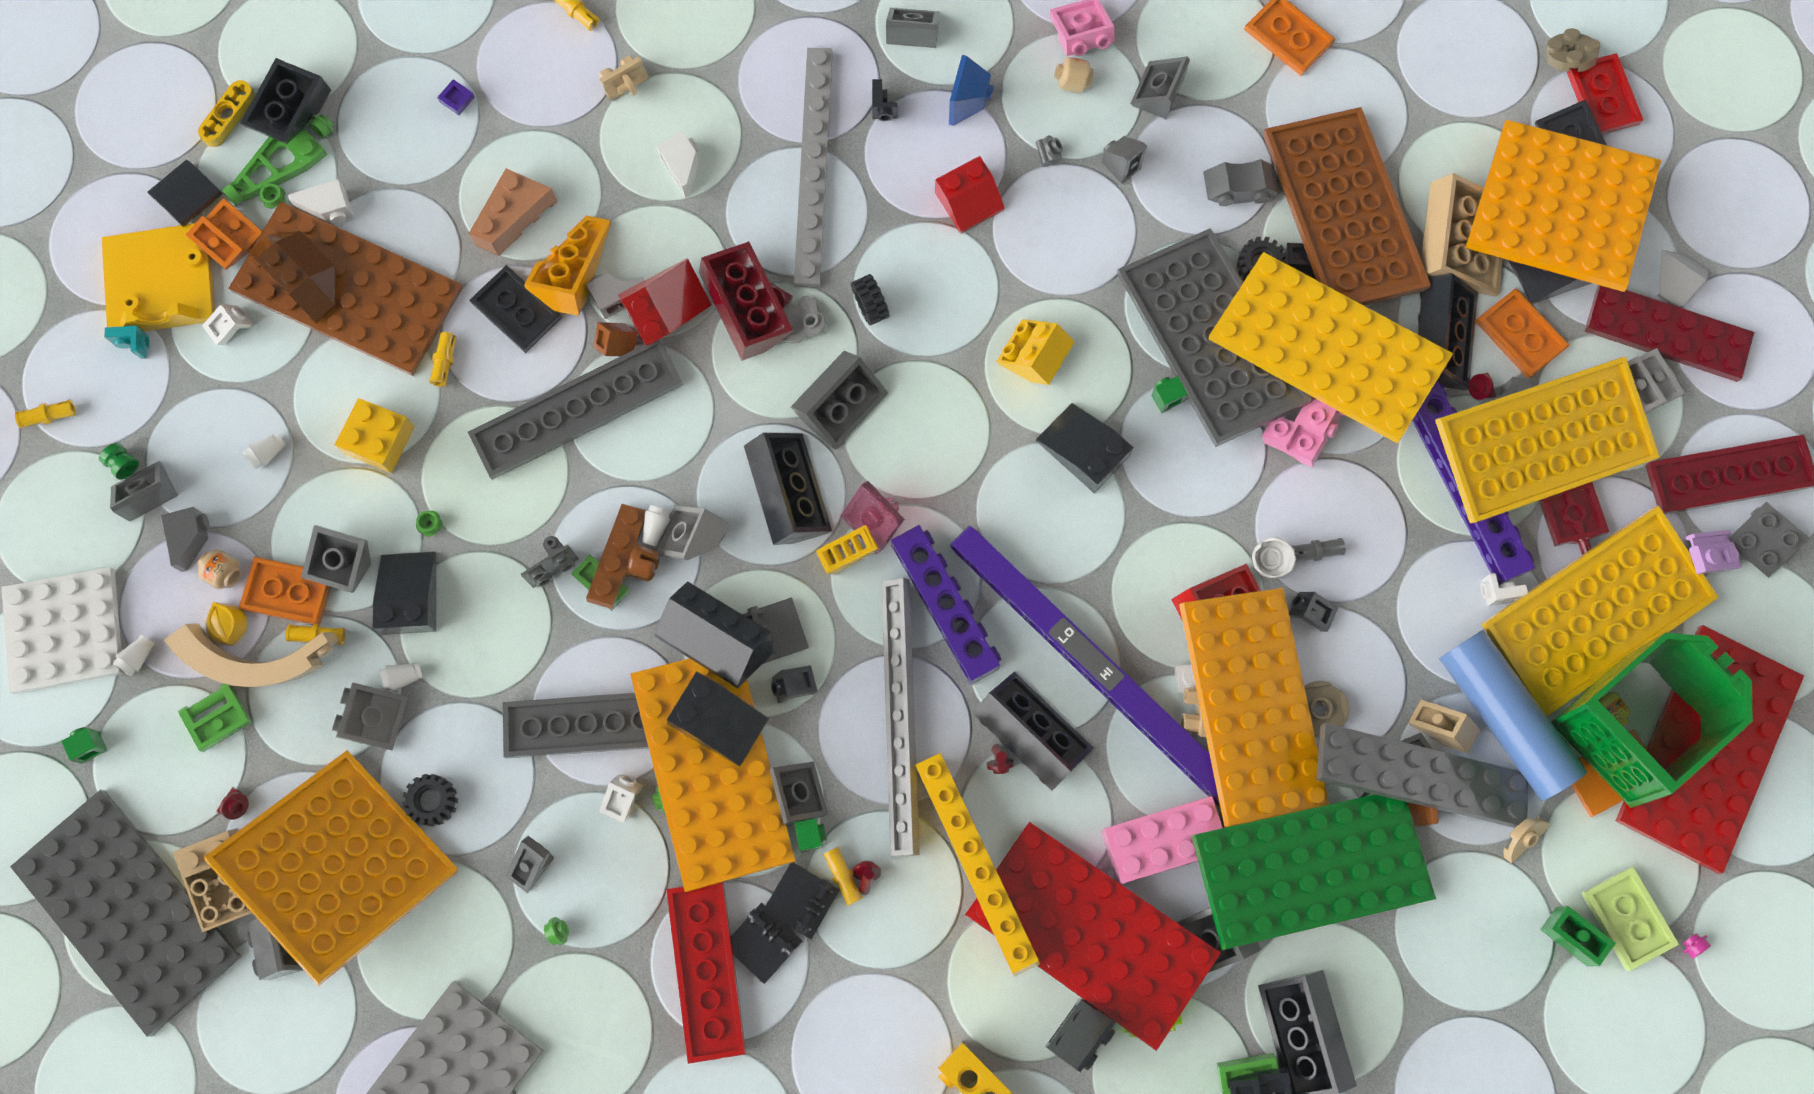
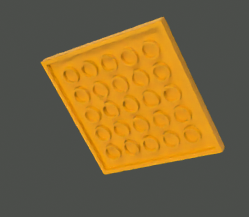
M1506 119L1465 248L1625 292L1631 276L1661 160Z
M348 750L204 856L205 861L318 986L458 873V868L406 815L405 811Z

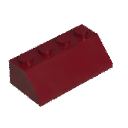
M749 241L701 257L699 274L741 361L765 353L793 332Z

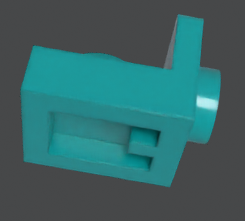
M138 326L105 327L104 338L114 344L115 347L130 348L131 352L140 359L147 358L150 339Z

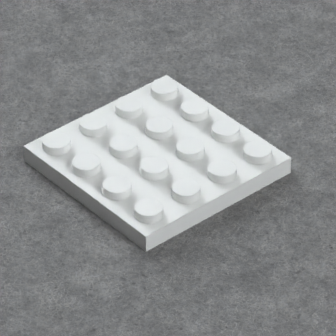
M108 567L2 587L9 693L18 694L124 674L119 667L113 665V662L117 659L115 656L122 651L115 569Z

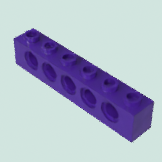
M917 525L891 539V547L969 684L973 685L999 670V661L1002 660L995 646L990 648L985 638L988 637V634L981 622L976 624L972 617V614L975 612L968 599L963 601L958 592L961 590L958 581L954 576L949 577L945 568L948 565L941 553L936 554L931 546L935 544L928 530L923 531L921 526ZM917 552H924L928 555V559L920 563L915 561L913 556ZM930 575H937L942 581L939 585L932 586L927 583L926 579ZM944 598H951L955 605L951 609H944L941 607L940 601ZM957 621H963L968 625V630L959 633L954 630L953 625ZM976 644L981 648L982 653L979 656H971L967 653V647Z

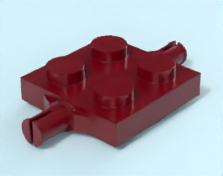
M1593 482L1539 500L1554 547L1569 543L1578 544L1583 555L1592 549L1589 540L1610 532Z

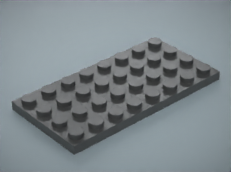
M1211 228L1118 269L1117 275L1175 377L1179 376L1188 393V400L1215 447L1301 409L1312 402V398L1307 393L1209 340L1210 333L1243 284Z
M100 789L10 866L146 1037H152L242 957L218 927L205 932L201 931L186 888L105 790Z

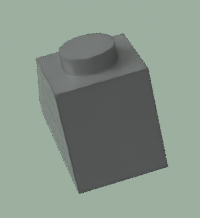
M1123 136L1118 141L1113 140L1106 145L1103 150L1102 163L1123 184L1141 169L1147 145L1144 142Z
M195 507L161 515L170 564L181 572L188 570L208 540L207 529L210 528L208 517Z

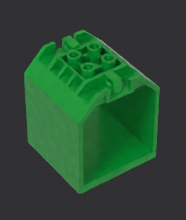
M1664 633L1622 658L1551 721L1557 731L1630 808L1674 793L1753 722L1752 680L1741 669L1734 674L1726 669L1734 662L1726 652L1714 658L1712 652L1718 646L1708 636ZM1640 663H1649L1660 674V677L1700 715L1701 737L1665 770L1598 701Z

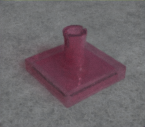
M866 481L859 487L840 517L853 531L868 525L879 547L874 552L877 555L883 551L905 519L898 512V502L890 504L895 500L894 498L888 497L885 499L869 481Z

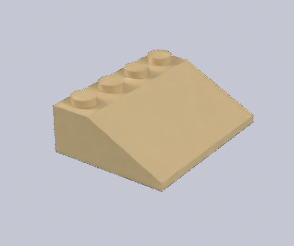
M1454 173L1430 182L1421 261L1427 277L1453 273L1479 294L1498 296L1503 258L1465 248L1483 187Z

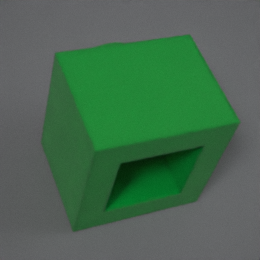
M1176 376L1172 379L1165 377L1155 384L1156 387H1154L1151 395L1160 412L1163 413L1185 402L1188 393L1179 376Z
M86 727L72 731L69 734L70 737L61 741L69 761L81 764L108 751L100 732Z
M816 818L794 823L801 853L823 848L822 841L827 840L824 824L818 825Z

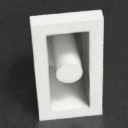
M682 131L657 145L656 148L661 161L683 195L687 197L690 195L699 162L696 153L699 152V149L693 138L688 139Z
M338 179L288 194L289 200L297 209L329 224H340L345 222L346 219L354 217L346 189Z

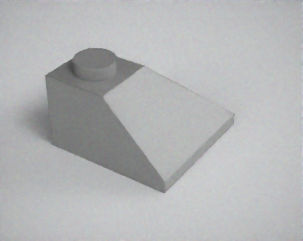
M674 505L669 516L671 520L655 550L659 552V556L690 560L717 548L725 536V530L729 522L704 508Z

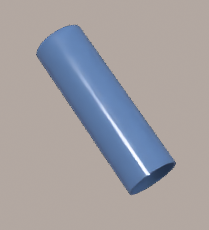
M1484 629L1438 658L1541 801L1563 791L1587 774V770Z

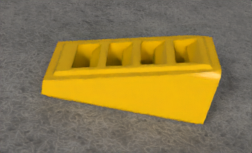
M864 525L816 550L825 572L836 575L875 552L879 547L868 525ZM859 536H862L867 548H862L858 539ZM849 542H852L857 553H853ZM841 547H842V549H843V551H844V553H845V555H846V557H847V558H845V559L843 558V556H842V554H841V552H840V550H839V548H841Z

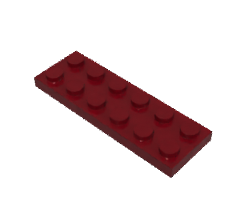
M1601 285L1597 286L1584 331L1647 353L1657 348L1663 358L1735 382L1740 381L1743 377L1754 336L1753 331L1628 290L1623 292Z
M1804 434L1651 461L1645 464L1656 504L1665 515L1814 488V463Z

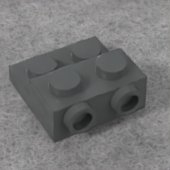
M352 683L350 688L345 687L340 700V704H344L345 707L342 715L336 714L332 731L337 732L335 738L392 751L408 696L357 683Z

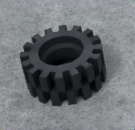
M1261 236L1256 237L1255 241L1253 239L1249 240L1247 245L1243 246L1237 259L1239 276L1244 275L1242 280L1245 281L1254 267L1252 258L1263 252L1287 264V261H1285L1287 254L1286 252L1282 253L1284 247L1282 245L1277 247L1278 241L1275 239L1270 243V237L1266 236L1263 241H1261Z
M871 274L851 282L855 300L869 326L890 317L885 298Z
M423 774L421 778H414L413 784L409 783L406 786L408 791L403 793V797L406 799L402 804L407 809L405 811L406 815L410 816L414 822L427 826L444 824V820L451 818V812L455 813L457 808L454 805L458 803V798L455 797L457 791L452 787L453 784L445 778L435 774ZM434 789L440 795V804L436 809L426 811L421 806V796L427 790Z

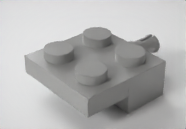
M1657 348L1627 361L1645 414L1685 394Z

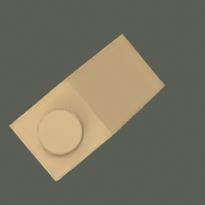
M1420 700L1408 722L1411 726L1442 745L1467 754L1481 731L1467 714L1424 700Z

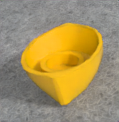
M214 601L206 617V632L216 643L233 646L241 639L247 629V617L237 606Z

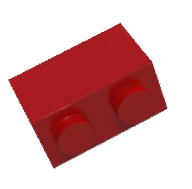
M981 156L935 179V194L960 234L1005 210L994 177Z

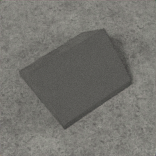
M890 7L886 19V44L936 48L940 11Z
M1188 56L1149 61L1130 104L1133 107L1167 119L1185 78L1190 62Z
M158 461L111 486L110 509L115 514L131 522L176 498L178 494L163 464Z
M314 525L301 578L354 593L371 566L368 541Z
M814 761L769 769L783 823L786 827L793 826L795 822L817 819L828 815Z

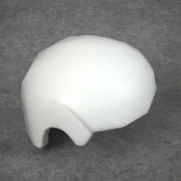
M1273 537L1267 538L1255 546L1252 560L1254 568L1261 576L1276 579L1292 571L1296 556L1293 547L1287 541Z

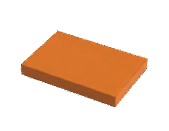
M1270 0L1244 28L1248 34L1300 76L1335 41L1332 35L1288 0Z
M1517 288L1513 289L1475 320L1478 326L1528 379L1570 346Z
M254 557L239 609L311 625L321 624L331 586L301 578L302 566Z
M1633 729L1629 731V733L1647 751V748L1643 744L1636 730ZM1583 757L1578 758L1587 770V774L1571 786L1590 817H1594L1624 801Z

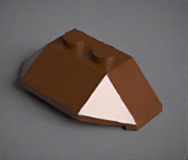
M302 231L267 235L248 251L316 324L337 307L336 267Z

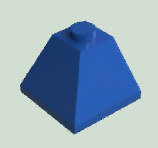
M965 55L961 56L950 97L949 125L952 126L983 110L986 100L992 99L994 85L990 84L991 74Z

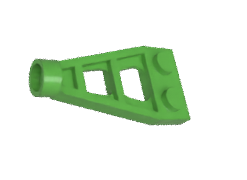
M304 128L288 144L268 137L235 180L222 189V192L235 206H238L244 200L247 201L259 195L264 185L270 183L279 185L308 171L328 154ZM279 147H286L295 157L291 164L283 168H275L270 163L271 156ZM264 165L271 172V176L261 183H253L250 180V176L260 166Z

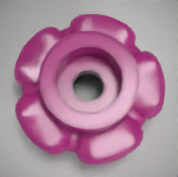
M1696 933L1683 943L1687 947L1683 950V953H1688L1692 959L1702 954L1711 947V944L1706 940L1708 936L1700 937Z

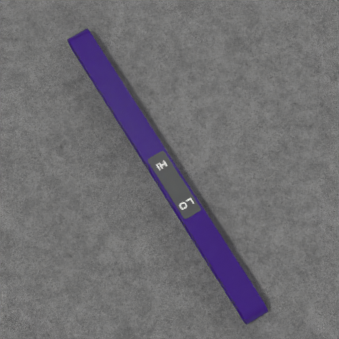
M968 526L950 544L951 549L1208 797L1212 796L1214 803L1221 809L1210 753L977 530Z

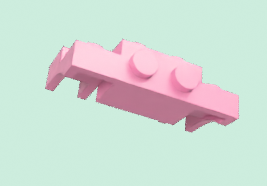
M1310 396L1312 402L1302 407L1294 422L1283 417L1269 423L1262 438L1264 444L1281 450L1300 463L1313 468L1329 438H1334L1340 418L1346 415Z

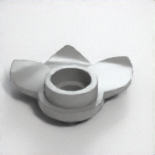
M802 296L798 305L790 304L782 308L793 329V332L782 341L800 343L807 336L816 337L823 333L826 321L819 312L818 304L813 298ZM815 320L814 324L809 325L811 321Z

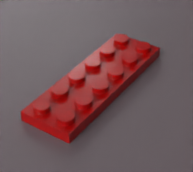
M724 882L685 892L684 886L666 889L687 1063L745 1055L746 1048Z

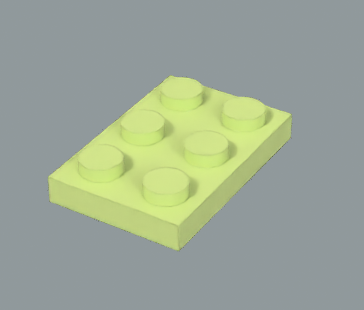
M1629 867L1581 893L1604 934L1616 943L1613 949L1626 971H1631L1679 945L1634 867Z

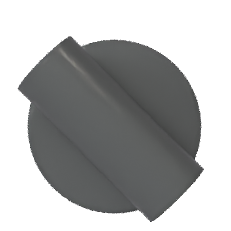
M1048 135L1044 139L1035 142L1043 167L1049 166L1052 162L1061 158L1063 147L1058 138Z

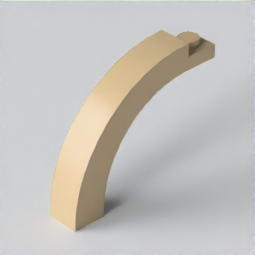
M199 623L183 625L165 638L164 641L185 664L205 677L234 686L260 687L287 683L313 673L324 666L319 658L332 652V646L339 639L334 632H322L294 653L272 662H255L232 655L218 646L205 633Z

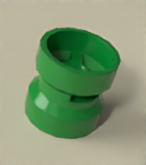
M119 442L108 445L99 455V461L105 467H110L111 473L118 480L128 478L139 466V461L134 456L128 455L127 449Z

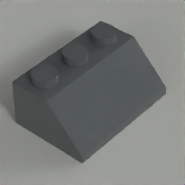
M843 351L796 400L791 408L805 425L832 448L837 449L883 400L888 391L859 356Z

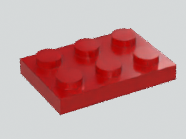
M1617 53L1597 58L1596 64L1586 71L1578 72V68L1569 69L1567 75L1578 102L1586 99L1602 134L1637 126L1643 122L1644 119Z

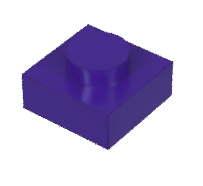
M454 79L437 97L442 105L458 116L475 98L473 92Z

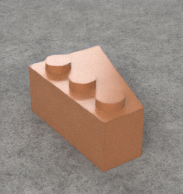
M506 168L469 232L475 245L497 256L502 254L522 235L521 232L532 222L535 223L540 218L539 215L549 206L552 207L558 202L552 188Z

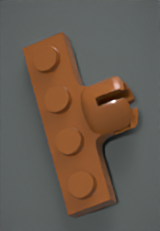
M621 504L586 596L587 602L613 609L626 577L651 581L655 576L654 570H657L659 565V552L638 544L644 527L646 510Z

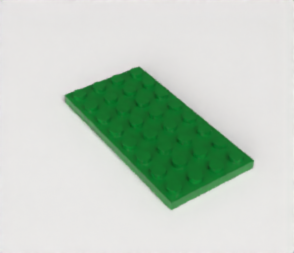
M1374 794L1191 836L1222 950L1436 899L1411 813L1405 801Z

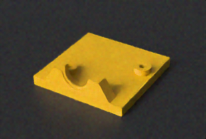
M195 223L187 224L184 227L178 225L101 237L107 327L138 326L141 330L147 332L205 323L214 313L215 301L211 257L186 236V233Z

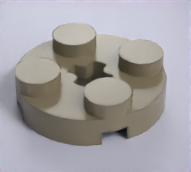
M1566 29L1563 34H1558L1548 41L1545 53L1547 55L1546 61L1550 66L1560 71L1569 72L1570 68H1578V72L1586 71L1597 62L1600 42L1587 35L1580 34V31L1577 29Z
M1314 681L1305 685L1315 737H1320V726L1325 723L1342 727L1349 716V703L1345 694L1326 681ZM1316 702H1320L1322 706L1327 707V711L1323 713V716H1319L1318 713L1314 712L1313 708L1316 707Z

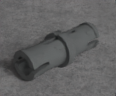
M1342 538L1323 542L1312 540L1310 544L1292 546L1295 552H1299L1298 555H1295V562L1309 559L1320 561L1323 557L1345 555L1346 548L1334 549V546L1345 545Z

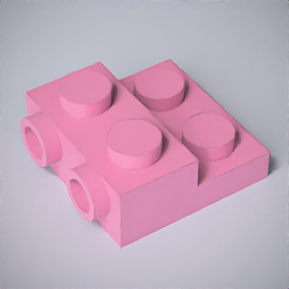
M1082 0L1050 9V18L1058 31L1059 42L1067 56L1073 54L1075 56H1082L1087 50L1097 47L1099 49H1106L1111 43H1115L1114 25L1100 0Z

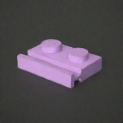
M1730 530L1694 533L1685 537L1686 541L1690 540L1692 545L1689 551L1697 574L1732 571L1742 567L1734 541L1730 542L1728 535L1731 534Z

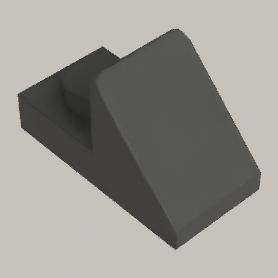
M528 835L521 841L505 877L528 893L551 864L554 857L540 843Z

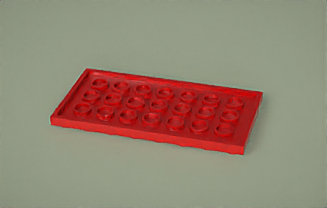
M1701 625L1697 628L1695 635L1708 636L1718 646L1712 652L1713 657L1716 658L1726 652L1734 660L1726 669L1732 674L1741 669L1752 680L1753 722L1674 793L1632 808L1623 801L1615 821L1717 874H1723L1804 675ZM1673 689L1670 691L1646 747L1647 752L1664 770L1701 737L1700 715Z
M1028 822L996 871L1040 962V965L1037 967L1157 1052L1221 953L1043 830ZM976 898L965 915L995 936Z

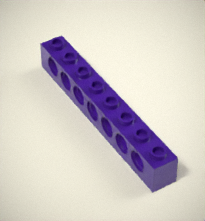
M1437 380L1412 422L1490 573L1496 574L1499 586L1535 568L1534 559L1531 552L1525 549L1521 541V533L1512 524L1508 511L1475 523L1469 522L1435 421L1436 419L1457 413V410L1451 407L1446 398L1447 392L1445 387ZM1427 405L1435 407L1437 414L1431 413ZM1489 523L1497 526L1498 533L1493 532L1489 528ZM1501 547L1509 549L1511 557L1505 556L1502 553Z

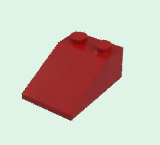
M688 258L618 294L641 340L646 346L672 333L712 305Z
M1246 563L1195 585L1171 600L1182 619L1179 604L1258 592L1261 589Z

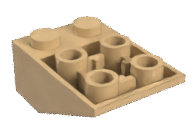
M238 828L225 831L173 852L202 932L252 913L204 858L205 855L238 832Z

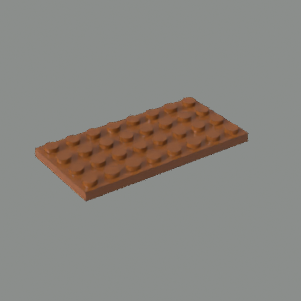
M1362 107L1270 127L1264 130L1265 142L1317 281L1363 306L1423 292L1430 288L1431 284Z
M280 201L254 246L267 235L302 231L336 267L337 307L316 324L250 254H248L228 289L243 298L413 376L463 289L461 283Z

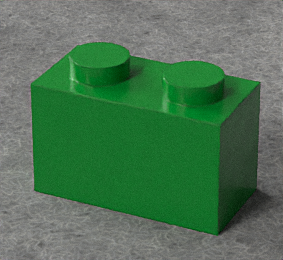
M1569 906L1556 907L1540 929L1586 966H1600L1616 944Z

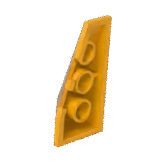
M586 215L567 233V239L559 246L555 245L550 250L551 254L544 261L539 260L533 266L524 284L525 288L552 310L579 316L590 292L586 284L591 282V279L595 276L611 226V220Z

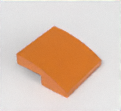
M223 198L207 217L201 216L186 233V236L227 270L253 248L263 230L228 200Z

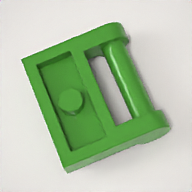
M225 683L220 685L219 690L191 707L185 706L178 711L200 752L207 751L252 723L237 696L234 686ZM223 699H227L228 703L196 722L195 716Z

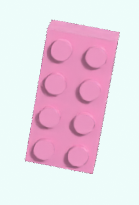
M1210 796L1104 828L1101 833L1116 880L1120 884H1125L1197 862L1198 859L1191 836L1223 827L1213 797Z

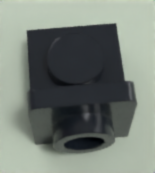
M872 79V119L880 121L897 119L898 103L888 102L887 89H882V79Z
M1299 592L1291 603L1292 607L1289 611V616L1292 618H1302L1321 632H1328L1338 607L1316 592Z
M811 665L781 670L772 677L771 689L778 703H783L790 698L813 695L818 692Z

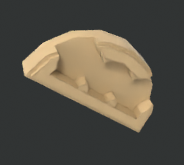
M1538 816L1534 820L1527 818L1517 825L1509 835L1513 838L1509 848L1504 847V858L1512 864L1526 849L1533 847L1538 842L1539 837L1550 827L1549 823Z

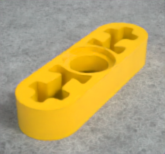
M238 80L233 82L199 126L198 134L206 145L210 147L221 145L248 110L255 97V92L246 81ZM239 92H242V93L246 92V94H245L244 96H243V95H239V96L237 95ZM233 109L231 117L221 118L223 110ZM210 131H211V132H215V131L217 132L214 136H213V135H209V136H208V133H209Z

